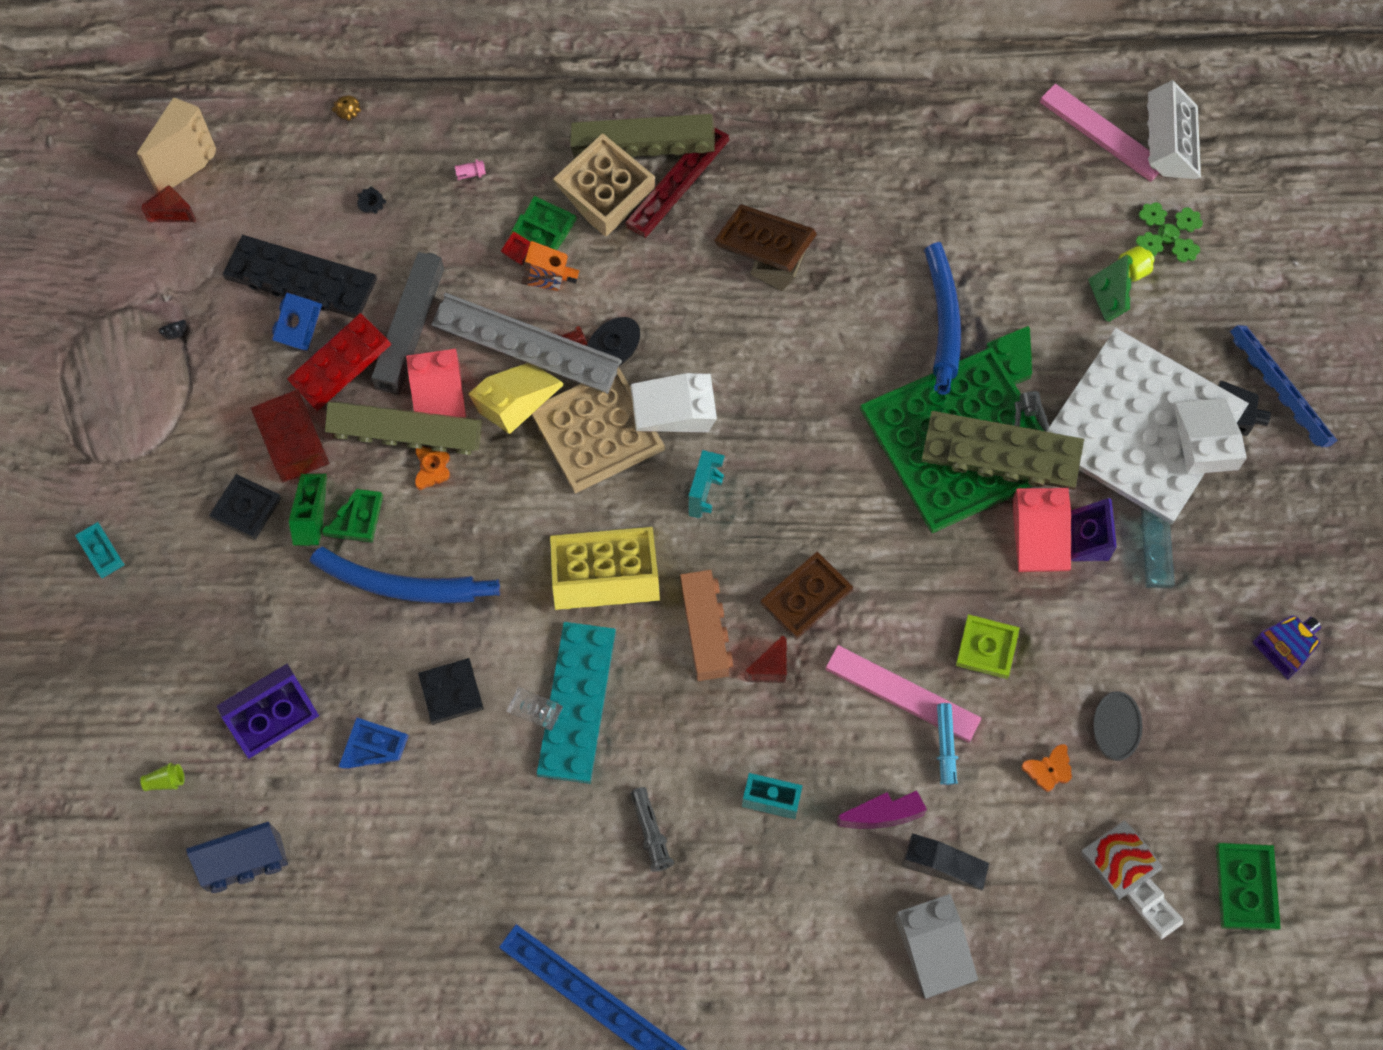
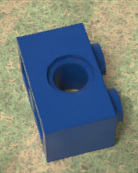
M286 293V296L280 303L279 310L281 312L279 319L275 322L272 329V340L308 351L322 304ZM297 315L299 322L297 326L293 327L291 321Z

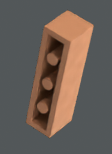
M711 570L680 574V584L697 681L729 677V668L733 667L731 651L726 652L725 643L729 642L727 627L721 626L720 618H724L722 602L717 603L716 594L720 593L718 578H713Z

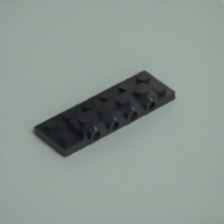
M243 234L223 272L225 279L246 285L252 290L270 292V294L278 298L285 297L286 293H290L321 303V311L329 310L352 318L362 313L377 281L376 274Z

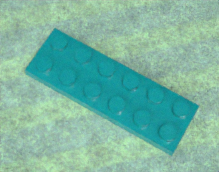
M571 622L563 623L537 777L591 784L616 636L615 628Z

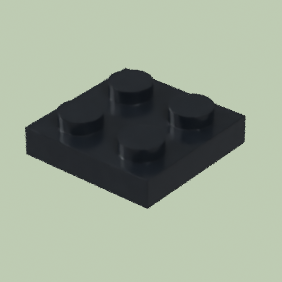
M235 474L209 517L211 520L256 540L282 498L280 494Z
M470 658L418 673L432 725L484 710Z

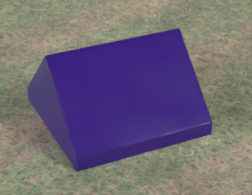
M1107 498L1071 510V561H1109L1117 548L1112 499Z

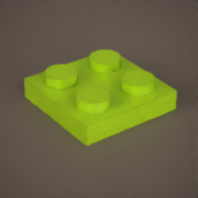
M968 614L956 666L1008 679L1020 627Z

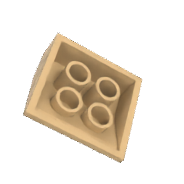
M173 97L138 150L137 155L156 194L161 196L204 168L208 161L214 157L216 147L199 107Z
M603 133L553 178V182L583 217L605 237L641 205L655 189V176Z

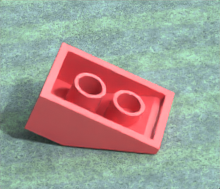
M449 349L406 356L414 411L467 418L457 350Z
M1069 488L1017 489L1012 499L1018 572L1070 571L1071 507Z

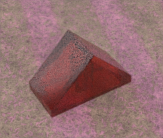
M170 185L143 203L141 207L148 222L196 221L190 205Z
M783 635L745 670L744 679L747 682L786 683L787 639Z

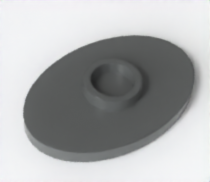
M1115 691L1107 694L1098 704L1093 718V734L1095 742L1104 756L1113 761L1127 759L1135 752L1140 743L1143 729L1142 717L1138 705L1131 696L1121 691Z

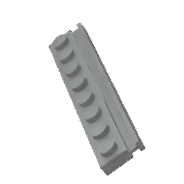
M448 293L444 294V300L440 303L431 324L437 329L606 394L609 393L617 374V368L622 362L621 359Z

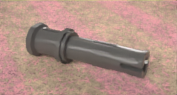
M636 788L630 792V796L644 834L643 848L648 851L651 860V872L668 869L674 865V860L669 857L666 847L667 839L660 833L653 807L648 797L647 788Z

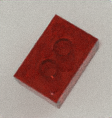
M298 389L251 407L255 421L282 483L330 464Z

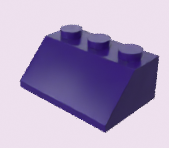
M288 663L217 705L223 721L248 759L319 717Z

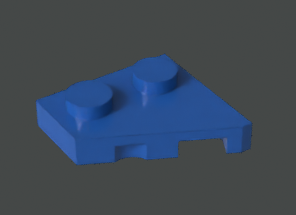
M356 718L338 767L349 769L400 761L409 735Z

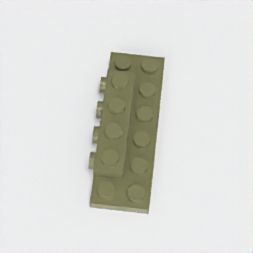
M932 411L922 462L952 467L953 471L965 473L967 470L975 471L982 477L1001 476L1009 482H1018V480L1028 481L1029 485L1036 487L1050 485L1075 490L1084 439Z

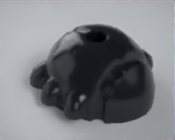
M372 186L369 189H363L362 193L357 194L359 199L357 200V205L363 213L377 214L379 210L383 209V205L386 204L382 194Z
M186 320L161 327L158 332L167 340L177 339L186 330Z

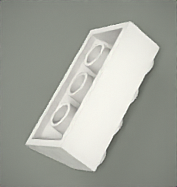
M1172 80L1148 92L1147 109L1149 111V120L1147 125L1149 128L1148 145L1150 147L1148 161L1150 166L1156 169L1162 176L1198 179L1201 177L1198 106Z

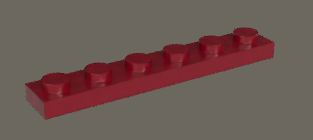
M715 128L714 151L685 153L625 222L626 227L646 238L730 141L729 134Z

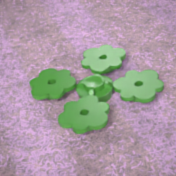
M1160 203L1144 204L1143 210L1139 213V218L1144 220L1148 226L1155 224L1161 227L1158 230V235L1146 232L1144 236H1138L1136 244L1151 251L1155 257L1158 252H1162V243H1174L1175 247H1173L1172 253L1177 255L1176 257L1179 262L1195 261L1196 255L1200 252V247L1197 244H1193L1192 239L1184 240L1179 238V229H1186L1187 232L1200 229L1203 225L1200 213L1197 211L1193 212L1189 207L1183 208L1175 216L1177 220L1175 226L1173 224H1164L1167 212L1162 210Z

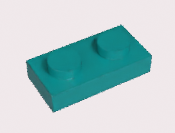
M98 522L75 535L101 578L108 576L125 565Z

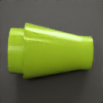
M169 763L140 778L141 787L145 792L150 790H175L183 785L185 781L182 767L179 764L174 765L173 763Z

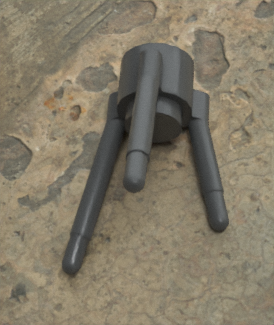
M1030 391L1019 396L1020 401L1015 402L1014 426L1020 427L1022 411L1025 413V416L1036 415L1042 429L1045 432L1049 430L1047 418L1041 404L1040 393Z

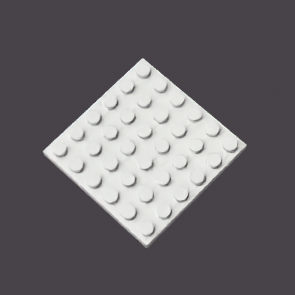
M1115 328L1046 432L1083 438L1084 444L1079 466L1081 472L1172 525L1205 474H1187L1174 403L1226 398L1236 423L1249 403Z

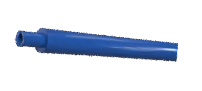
M936 242L927 246L924 249V253L933 280L938 313V340L933 366V374L936 376L934 390L938 394L945 395L950 392L951 379H954L958 373L961 352V320L958 297L950 265L942 243Z
M325 547L318 548L310 557V563L332 577L356 588L385 597L425 603L474 602L475 597L500 596L499 579L474 581L473 576L419 578L389 574L353 563Z

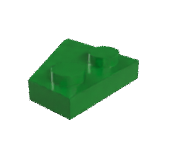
M356 489L349 497L348 503L343 505L336 513L337 517L333 522L323 528V535L325 537L373 543L383 500L382 492Z

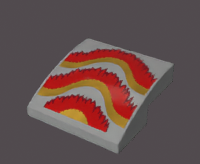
M1125 820L1081 850L1082 857L1099 873L1101 882L1118 900L1162 870V865Z

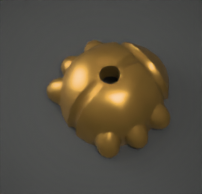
M347 95L339 97L334 102L332 112H335L341 119L350 121L351 118L357 117V113L361 112V109L359 108V101L354 96Z

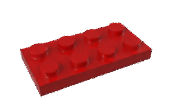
M360 313L290 375L287 380L318 411L392 344Z

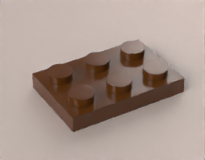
M817 551L761 599L760 604L797 640L853 591V586Z

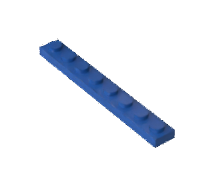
M517 924L499 946L503 952L635 1050H687Z

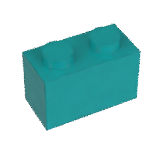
M749 773L742 807L795 820L803 785Z

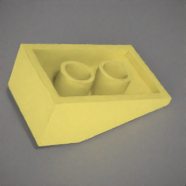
M525 363L486 377L469 393V396L482 416L510 434L559 390L563 383L543 369Z

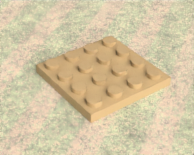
M619 367L608 394L580 384L548 399L531 414L575 494L665 450V445L656 431H636L631 387Z

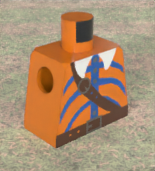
M531 241L524 264L521 284L559 291L562 280L576 284L580 270L566 266L567 254Z

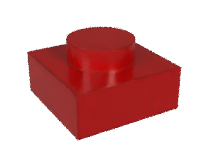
M513 231L500 252L522 266L526 260L530 241Z

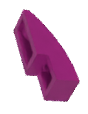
M917 790L893 802L888 792L838 815L836 822L839 827L852 829L887 828L921 818L925 815L927 808Z

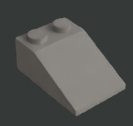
M951 894L897 912L894 919L925 999L978 981L963 926Z

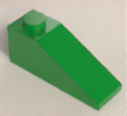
M301 474L289 517L293 545L311 546L319 545L323 530L327 474Z

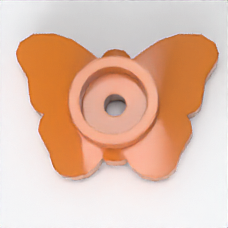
M423 445L421 449L416 448V456L421 462L420 471L415 479V485L418 490L431 487L435 483L440 484L449 479L450 473L446 468V464L450 460L449 453L434 451L430 447Z
M1060 744L1052 750L1049 758L1044 757L1041 761H1024L1021 769L1032 780H1036V784L1044 791L1050 792L1059 782L1066 784L1072 778L1071 766L1068 764L1070 760L1067 754L1068 747L1065 744Z

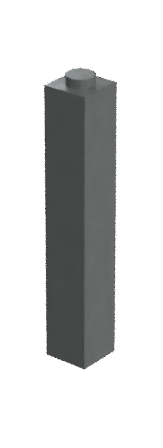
M417 253L386 337L392 345L379 356L371 377L377 390L398 395L400 393L408 371L406 356L414 355L444 272L442 258L436 254Z

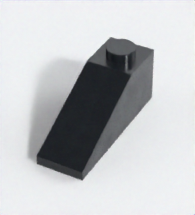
M912 833L907 844L902 867L983 891L989 863L940 841Z

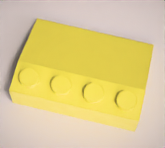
M653 527L550 536L552 588L555 610L660 600Z

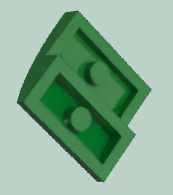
M534 196L525 214H520L510 235L514 231L530 242L533 241L557 250L570 232L577 217L560 207Z

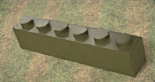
M712 114L571 123V150L574 159L602 133L632 158L647 155L706 153L714 151L715 127Z
M332 401L328 402L325 432L333 433V438L348 439V435L357 436V441L372 442L373 438L382 439V444L397 445V441L407 442L406 447L421 449L423 444L431 445V450L446 452L447 448H455L458 454L471 455L472 451L479 450L482 420Z

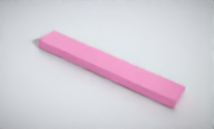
M1056 83L1041 97V104L1148 181L1152 182L1159 174L1149 164L1150 150Z
M839 645L825 669L938 727L937 705L940 703H950L952 705L953 734L970 743L982 719Z

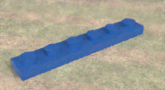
M1244 325L1235 326L1230 331L1234 336L1233 342L1239 349H1244L1249 355L1248 361L1256 369L1259 368L1264 374L1263 380L1271 388L1274 387L1279 393L1278 399L1284 406L1290 407L1294 412L1293 418L1300 426H1305L1309 431L1310 440L1321 448L1330 447L1338 440L1250 329Z

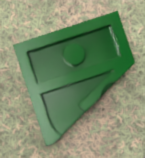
M1127 254L1088 279L1104 320L1108 322L1130 310L1129 291L1132 279L1129 278V264H1132L1133 259Z
M1029 326L986 344V349L991 347L994 349L1015 385L1031 378L1032 355Z

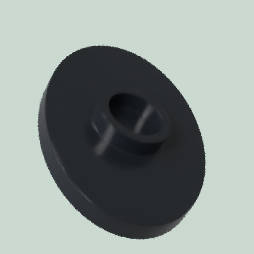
M628 317L611 319L593 333L587 346L621 359L620 366L634 354L639 345V325L635 320Z

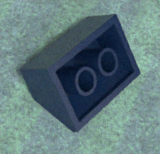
M269 821L186 849L200 886L207 892L211 891V893L222 892L228 888L227 885L236 882L238 884L251 882L255 879L254 876L263 873L266 875L278 873L282 870L281 867L288 865L281 835Z

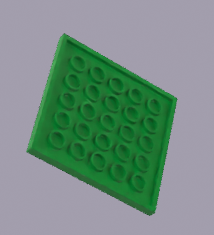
M992 347L959 361L958 373L954 379H951V389L948 394L941 395L937 391L935 392L936 376L932 373L860 405V411L931 534L1014 497L1017 489L1035 487L1029 485L1028 481L1018 480V482H1009L1001 476L982 477L975 471L967 470V472L961 473L953 471L952 467L922 462L932 411L1014 426L1015 402L1020 401L1019 396L1021 393ZM1021 411L1020 427L1044 431L1035 416H1025V413Z

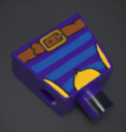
M1292 615L1260 633L1252 643L1289 680L1320 644V640L1314 634L1321 629V625L1314 617H1309L1302 622L1297 616Z

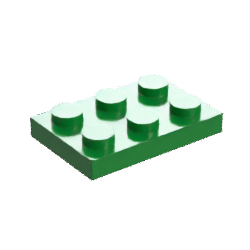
M1216 844L1221 929L1280 930L1274 845Z

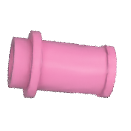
M475 159L473 163L455 165L458 181L475 176L482 178L481 175H486L483 160L478 161V159Z

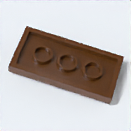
M740 204L714 242L718 247L791 272L817 233L814 228Z

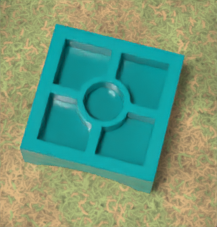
M702 450L689 493L690 517L700 519L702 513L711 514L712 505L706 503L711 483L722 485L724 474L717 468L722 467L725 455Z

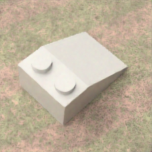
M685 373L631 384L636 431L709 432L717 419L711 374Z
M1226 398L1175 402L1174 409L1187 474L1239 470L1247 457L1241 431Z

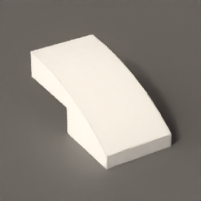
M1150 878L1126 895L1141 917L1161 940L1183 924V918L1164 899V893Z

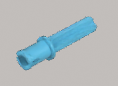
M940 703L937 705L940 756L936 757L940 762V785L958 784L956 771L958 756H955L952 705L950 703Z

